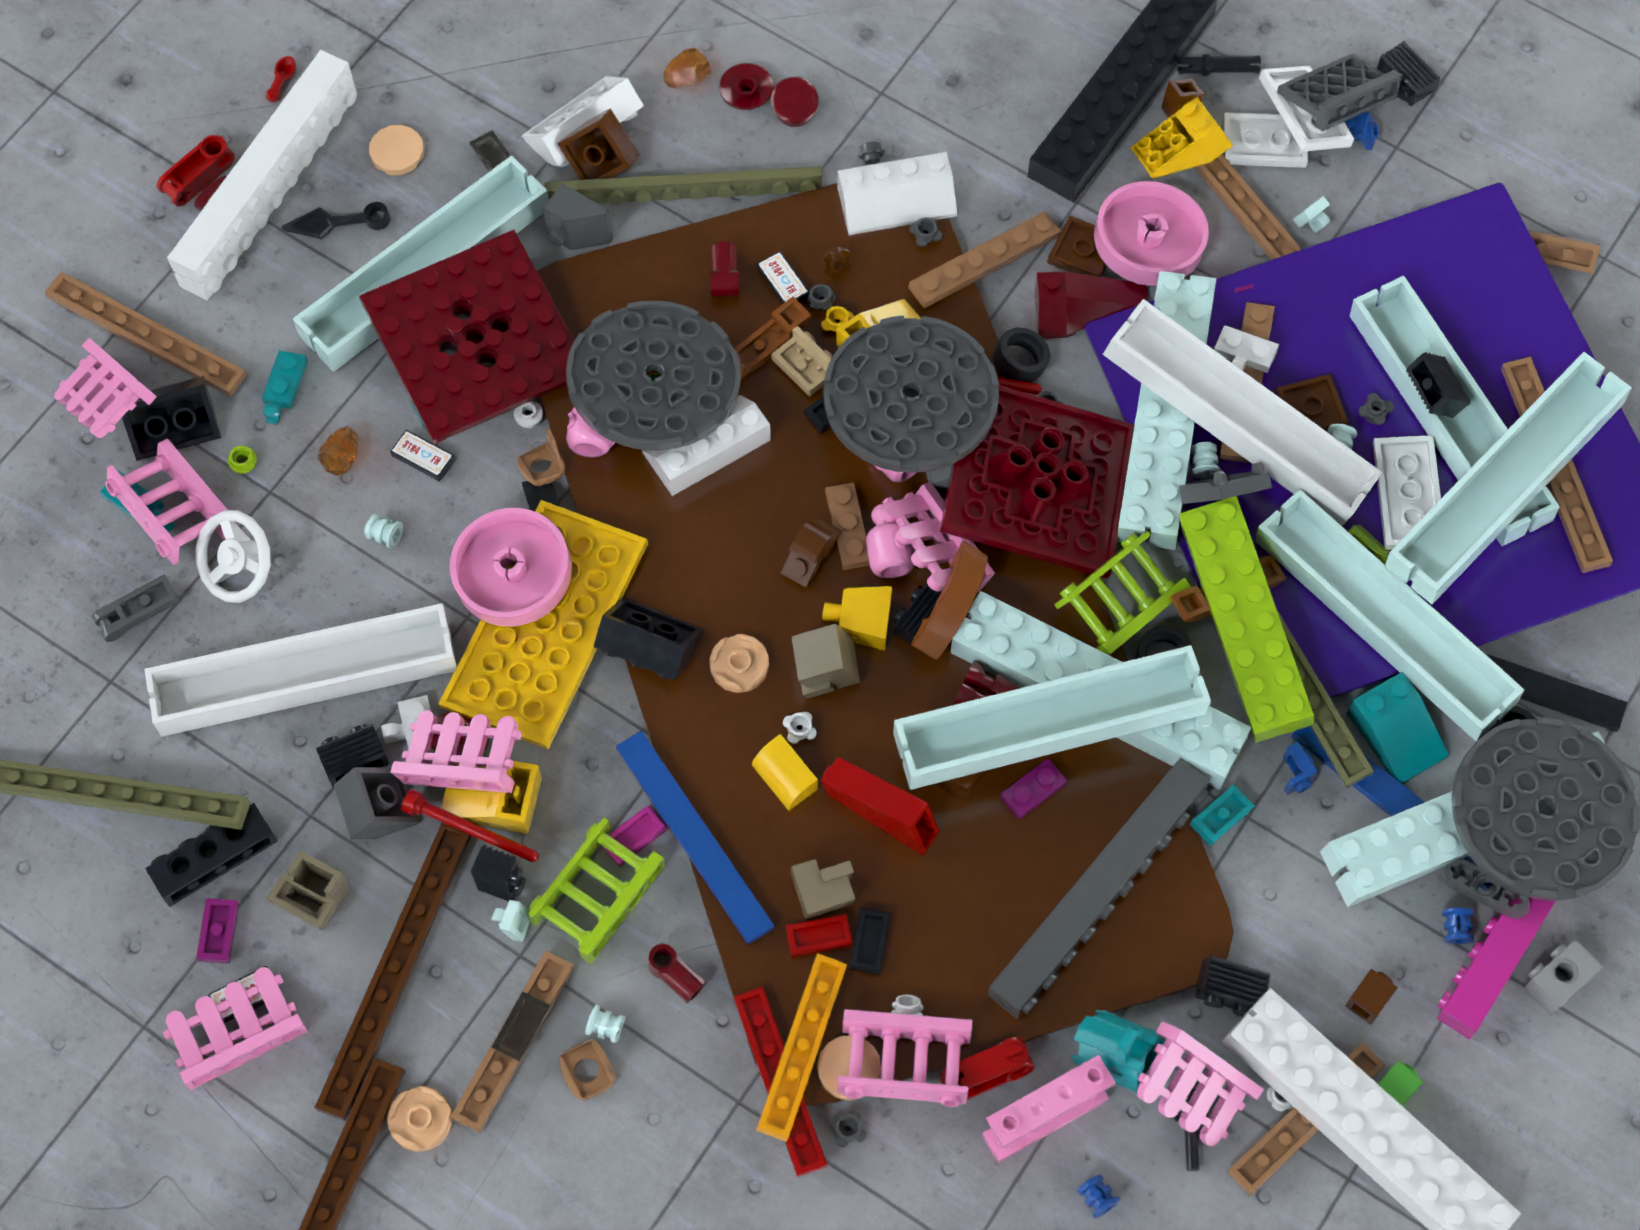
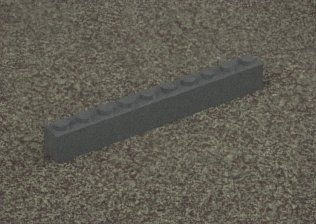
M1179 758L991 984L987 996L1016 1019L1023 1012L1028 1015L1039 1001L1036 998L1043 988L1048 991L1057 980L1058 975L1055 974L1062 965L1068 967L1078 954L1075 951L1076 947L1081 941L1087 944L1097 931L1094 926L1099 919L1102 918L1105 921L1116 908L1113 902L1119 895L1124 898L1135 884L1132 879L1138 872L1143 875L1154 861L1151 856L1158 849L1162 852L1172 840L1169 834L1175 827L1181 829L1191 816L1188 811L1194 804L1199 807L1209 795L1206 789L1210 779L1182 758Z

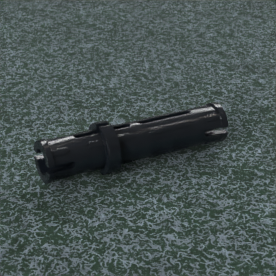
M1203 54L1202 57H1179L1178 64L1189 66H1178V74L1202 73V76H1209L1210 73H1260L1261 66L1250 64H1261L1260 55L1210 57L1209 54Z

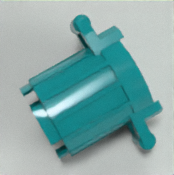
M1095 1010L1097 1015L1094 1017L1087 1015L1077 1030L1074 1040L1080 1043L1078 1055L1072 1054L1073 1062L1079 1066L1099 1055L1116 1084L1137 1093L1141 1083L1137 1079L1141 1073H1147L1158 1054L1154 1051L1158 1044L1163 1045L1165 1039L1152 1029L1138 1025L1105 1010Z

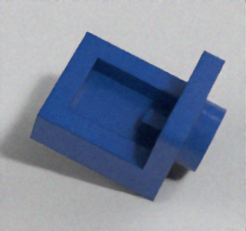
M1364 112L1344 122L1354 137V141H1362L1366 150L1373 149L1375 139L1379 136V127L1369 112Z
M1297 741L1288 746L1283 755V759L1295 776L1288 781L1284 789L1287 795L1295 791L1300 794L1311 788L1318 772L1313 765L1314 760L1310 752L1306 748L1303 749Z

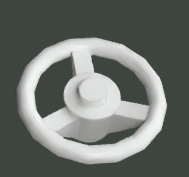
M223 510L209 518L200 530L196 544V566L202 582L211 594L227 603H242L254 597L266 583L271 562L270 546L265 532L254 518L239 510ZM235 522L244 525L253 535L255 541L251 540ZM221 525L225 541L218 548L217 559L219 565L211 572L208 564L207 548L211 535ZM242 570H249L256 574L251 584L241 591H228L218 584Z

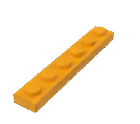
M817 953L756 1131L785 1142L788 1140L847 964Z

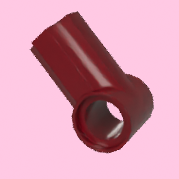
M719 241L717 244L712 245L711 297L739 296V272L736 271V245L729 243V241Z
M661 943L655 945L650 950L648 967L653 976L660 978L687 1004L701 992L706 982L676 955V951L672 946ZM664 955L669 957L671 963L666 967H659L654 962L655 958Z

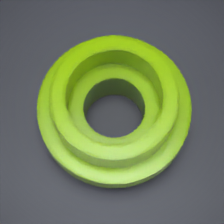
M236 446L229 453L228 465L235 473H248L257 464L256 453L250 447ZM244 458L248 459V460H247L246 462H244V463H239V461H240L241 459H244Z

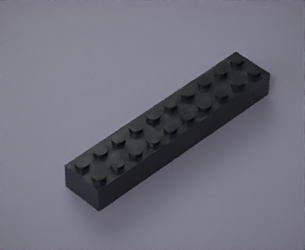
M1150 0L1031 156L1027 177L1074 203L1177 66L1178 58L1186 54L1213 18L1217 0Z

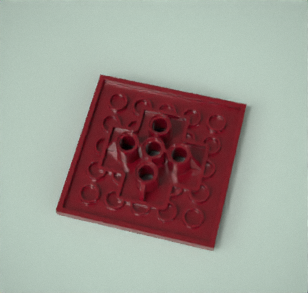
M511 230L359 295V300L433 444L567 385V360L574 340L515 230ZM464 314L469 316V318L462 320L457 316ZM505 327L507 328V331L500 332L495 328ZM472 338H478L481 340V342L474 344L472 341L469 340ZM447 349H452L456 353L448 355L443 351ZM483 362H491L494 366L487 368L481 364Z
M999 385L998 410L989 433L970 454L952 464L939 532L1092 574L1115 555L1135 424ZM1110 568L1100 577L1108 579L1112 574V569Z

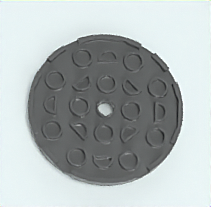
M666 301L628 303L625 308L614 312L610 309L591 321V325L583 333H579L570 349L567 360V388L577 413L585 423L601 436L620 445L635 449L653 451L676 449L695 443L710 435L724 423L732 412L738 399L741 382V367L738 353L736 350L734 351L728 340L729 337L724 330L714 321L711 323L699 316L697 310ZM650 371H657L661 373V376L652 381L646 374Z
M904 315L881 319L879 324L867 329L865 327L859 329L837 349L827 367L824 378V407L828 422L838 439L847 449L862 460L877 467L896 472H926L949 466L963 459L985 439L994 423L998 410L999 383L994 365L990 363L985 355L983 347L962 329L948 322L927 316H922V319H904ZM906 389H915L919 392V396L906 399L903 392Z
M1545 717L1524 720L1516 719L1493 728L1482 736L1466 753L1458 767L1453 782V819L1457 833L1467 853L1476 865L1495 882L1506 889L1529 898L1547 901L1569 900L1587 895L1612 880L1629 860L1640 825V809L1636 806L1633 793L1635 787L1623 763L1595 735L1583 728L1579 730L1564 724L1563 720ZM1539 801H1546L1552 806V815L1539 813Z

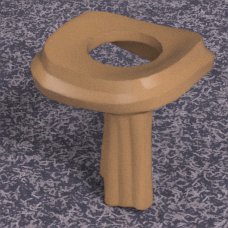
M550 429L545 430L548 442L517 457V466L521 474L528 482L535 486H542L559 479L566 469L564 459L558 451L555 437ZM540 460H548L552 463L548 470L541 473H535L530 470L531 466Z
M587 1040L564 1052L559 1058L563 1078L571 1093L579 1100H589L608 1090L615 1082L614 1069L603 1047L597 1040ZM585 1059H591L599 1066L598 1076L588 1083L579 1081L574 1073L576 1065Z

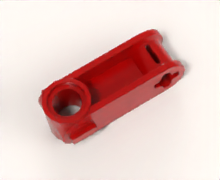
M209 135L162 174L157 181L156 187L161 193L169 195L177 207L184 206L231 167L235 154L229 149L223 137Z
M1012 1037L994 1047L959 1061L958 1085L961 1084L960 1086L968 1087V1100L1003 1084L1029 1075L1035 1069V1065L1022 1038ZM946 1068L942 1071L940 1078L943 1085H945Z

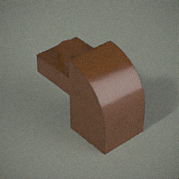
M818 517L808 520L789 547L791 552L781 574L804 587L810 586L821 560L830 556L841 530Z

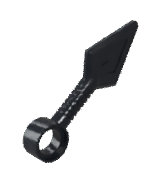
M381 202L368 204L364 212L341 216H332L318 207L284 224L282 230L323 239L333 227L367 223L369 228L381 230L388 226L391 218L387 206ZM376 211L384 213L383 218L373 221L370 219L371 214Z

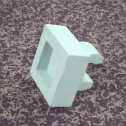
M1322 196L1293 220L1299 228L1309 222V226L1316 233L1331 222L1329 217L1322 212L1330 204Z
M509 900L506 910L495 908L491 920L499 922V929L510 939L523 942L531 921L528 915L530 911L521 902Z

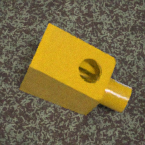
M892 587L846 588L843 591L842 604L824 602L822 620L839 622V627L853 638L854 643L885 650Z

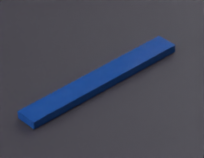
M1310 726L1292 733L1291 738L1298 741L1300 745L1336 772ZM1364 754L1374 774L1352 785L1390 816L1425 803ZM1470 856L1464 858V860L1476 865ZM1486 882L1479 887L1486 892L1492 883Z
M640 731L616 745L617 752L747 945L774 929L773 923L643 732Z

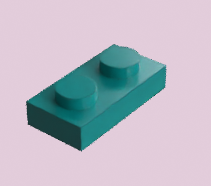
M1233 784L1197 815L1189 825L1211 847L1250 813L1255 805Z

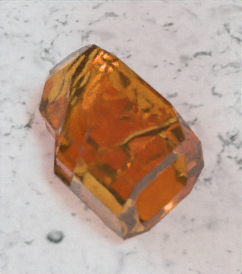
M695 47L689 48L681 52L667 65L663 72L664 82L668 87L673 88L694 86L711 73V67L707 58Z
M345 426L336 430L327 438L319 449L318 460L327 472L338 476L347 473L352 468L353 463L357 459L358 434L350 426Z

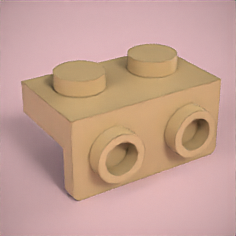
M798 326L793 329V337L771 354L772 360L809 397L824 386L827 367L833 357L829 351H823L816 344L814 337L809 332H803Z

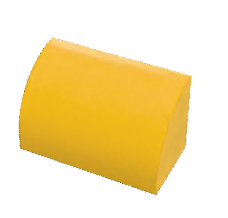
M781 734L764 746L752 762L754 769L788 811L818 790V779Z

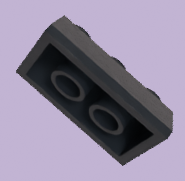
M204 376L150 390L157 396L150 405L139 398L135 402L136 406L132 411L129 409L122 417L136 461L157 456L158 443L166 439L179 450L221 438L213 402Z
M622 597L602 615L593 647L602 650L607 656L627 660L634 667L652 670L664 679L676 680L685 671L704 629Z

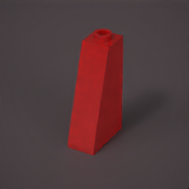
M839 757L824 771L821 783L829 797L918 854L924 856L940 833L929 804L920 798Z

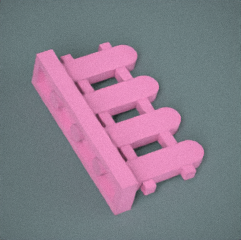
M88 338L82 347L90 355L79 362L80 366L66 381L62 380L59 384L60 388L55 392L54 398L62 405L67 404L66 410L73 416L79 415L78 421L85 427L91 426L90 432L97 438H102L108 432H113L116 428L114 425L129 409L131 411L136 406L135 402L139 398L150 405L157 396L93 340Z
M930 482L923 484L915 495L912 492L907 493L904 499L896 501L892 497L886 498L883 501L884 505L879 510V514L887 522L896 521L900 527L895 533L897 541L903 545L912 544L916 551L911 556V561L919 568L928 567L932 573L927 579L928 586L934 591H942L953 569L942 570L938 564L948 562L951 565L963 541L976 549L978 548L971 540L939 532L945 501ZM916 516L920 521L910 524L907 518ZM932 539L936 544L926 547L922 541ZM988 562L977 592L981 591L995 574Z
M425 710L419 714L416 722H411L410 730L413 732L409 750L403 751L401 757L405 762L394 761L391 773L401 782L410 785L512 793L515 781L506 774V771L513 768L514 762L510 759L514 741L520 740L522 734L518 730V723L512 717L505 716L501 718L497 728H491V721L485 715L478 714L472 718L470 726H464V719L458 713L451 712L445 717L443 724H437V716L431 711ZM434 734H440L435 753H429ZM467 736L462 755H456L460 737ZM494 738L489 757H483L487 739Z
M266 967L259 968L254 973L256 986L245 991L240 983L231 982L225 987L226 1001L216 1005L210 997L203 996L195 1004L197 1015L186 1019L180 1011H172L167 1015L166 1025L168 1029L163 1031L166 1040L173 1038L181 1058L175 1061L179 1069L186 1067L185 1070L179 1073L184 1084L190 1090L308 1032L298 1013L292 1015L297 1009L293 1002L287 1004L279 985L284 983L280 974L274 976L270 969ZM261 994L269 1014L258 1019L250 999ZM232 1009L240 1027L231 1033L228 1032L220 1015ZM274 1022L275 1025L263 1030V1027ZM200 1024L203 1025L211 1042L199 1048L191 1028ZM243 1037L245 1038V1040L234 1045L233 1042ZM213 1052L216 1053L215 1055H213V1056H211V1057H209V1058H207V1059H204L205 1056H207V1055H209V1054H211V1053H213Z
M1162 1021L1156 1033L1163 1037L1165 1042L1163 1045H1157L1154 1051L1158 1054L1146 1074L1141 1073L1137 1079L1141 1082L1137 1089V1096L1146 1103H1153L1159 1095L1162 1096L1158 1104L1160 1114L1173 1118L1182 1110L1183 1113L1179 1118L1180 1127L1188 1132H1195L1202 1124L1203 1128L1200 1132L1201 1142L1214 1147L1221 1138L1226 1140L1229 1132L1226 1131L1237 1110L1242 1111L1246 1105L1242 1102L1247 1095L1258 1100L1264 1089L1186 1032ZM1183 1053L1186 1054V1057L1184 1058V1060L1181 1059V1056H1182ZM1177 1066L1179 1069L1166 1089L1164 1086ZM1205 1067L1207 1071L1205 1074H1202L1201 1072ZM1196 1081H1198L1199 1085L1187 1104L1185 1100ZM1226 1082L1227 1086L1223 1089L1222 1086ZM1218 1095L1220 1098L1209 1118H1207L1206 1114Z

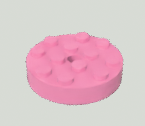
M1141 181L1124 185L1113 191L1105 199L1097 217L1094 241L1101 259L1116 274L1136 284L1157 286L1159 271L1185 274V277H1187L1196 269L1203 256L1209 230L1207 219L1202 209L1188 194L1168 184Z
M523 508L499 509L486 513L474 520L458 537L450 558L451 580L461 602L477 618L498 626L524 625L548 614L565 595L572 574L570 553L559 529L545 516ZM515 563L516 565L513 568L508 569L507 572L505 568L508 565Z

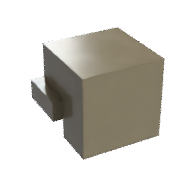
M837 624L792 636L798 681L801 683L804 697L808 699L835 691L834 686L840 689L860 683L854 640Z
M300 850L289 866L288 874L283 872L266 899L269 903L322 931V929L326 928L349 892L350 886L342 872Z
M816 859L791 867L790 875L805 920L854 903L855 896L849 881L854 871L850 860L820 871Z

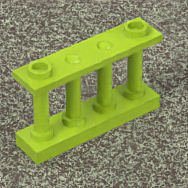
M1148 530L1140 536L1133 533L1121 542V545L1124 547L1079 585L1076 586L1073 582L1060 592L1063 598L1054 604L1059 609L1070 602L1098 637L1096 641L1099 645L1095 649L1107 655L1113 653L1172 603L1171 595L1191 587L1185 578L1175 583L1171 579L1168 581L1140 544L1151 536ZM1130 552L1159 587L1157 591L1160 595L1155 599L1152 596L1148 597L1121 563L1120 560ZM1110 568L1139 604L1137 608L1140 611L1136 615L1128 614L1101 580L1100 576ZM1089 585L1092 586L1119 621L1117 625L1120 628L1114 633L1111 629L1108 631L1079 595Z
M603 817L599 824L594 823L589 828L585 836L586 841L543 896L538 895L532 901L528 914L533 925L537 926L544 917L579 941L578 945L580 947L578 950L580 957L590 965L665 868L664 858L655 851L648 858H641L609 836L611 827L609 820ZM599 845H602L635 868L636 874L630 882L621 881L589 859ZM581 868L616 892L618 898L611 907L609 905L603 906L571 883ZM562 893L598 917L597 921L599 922L592 931H585L552 908Z

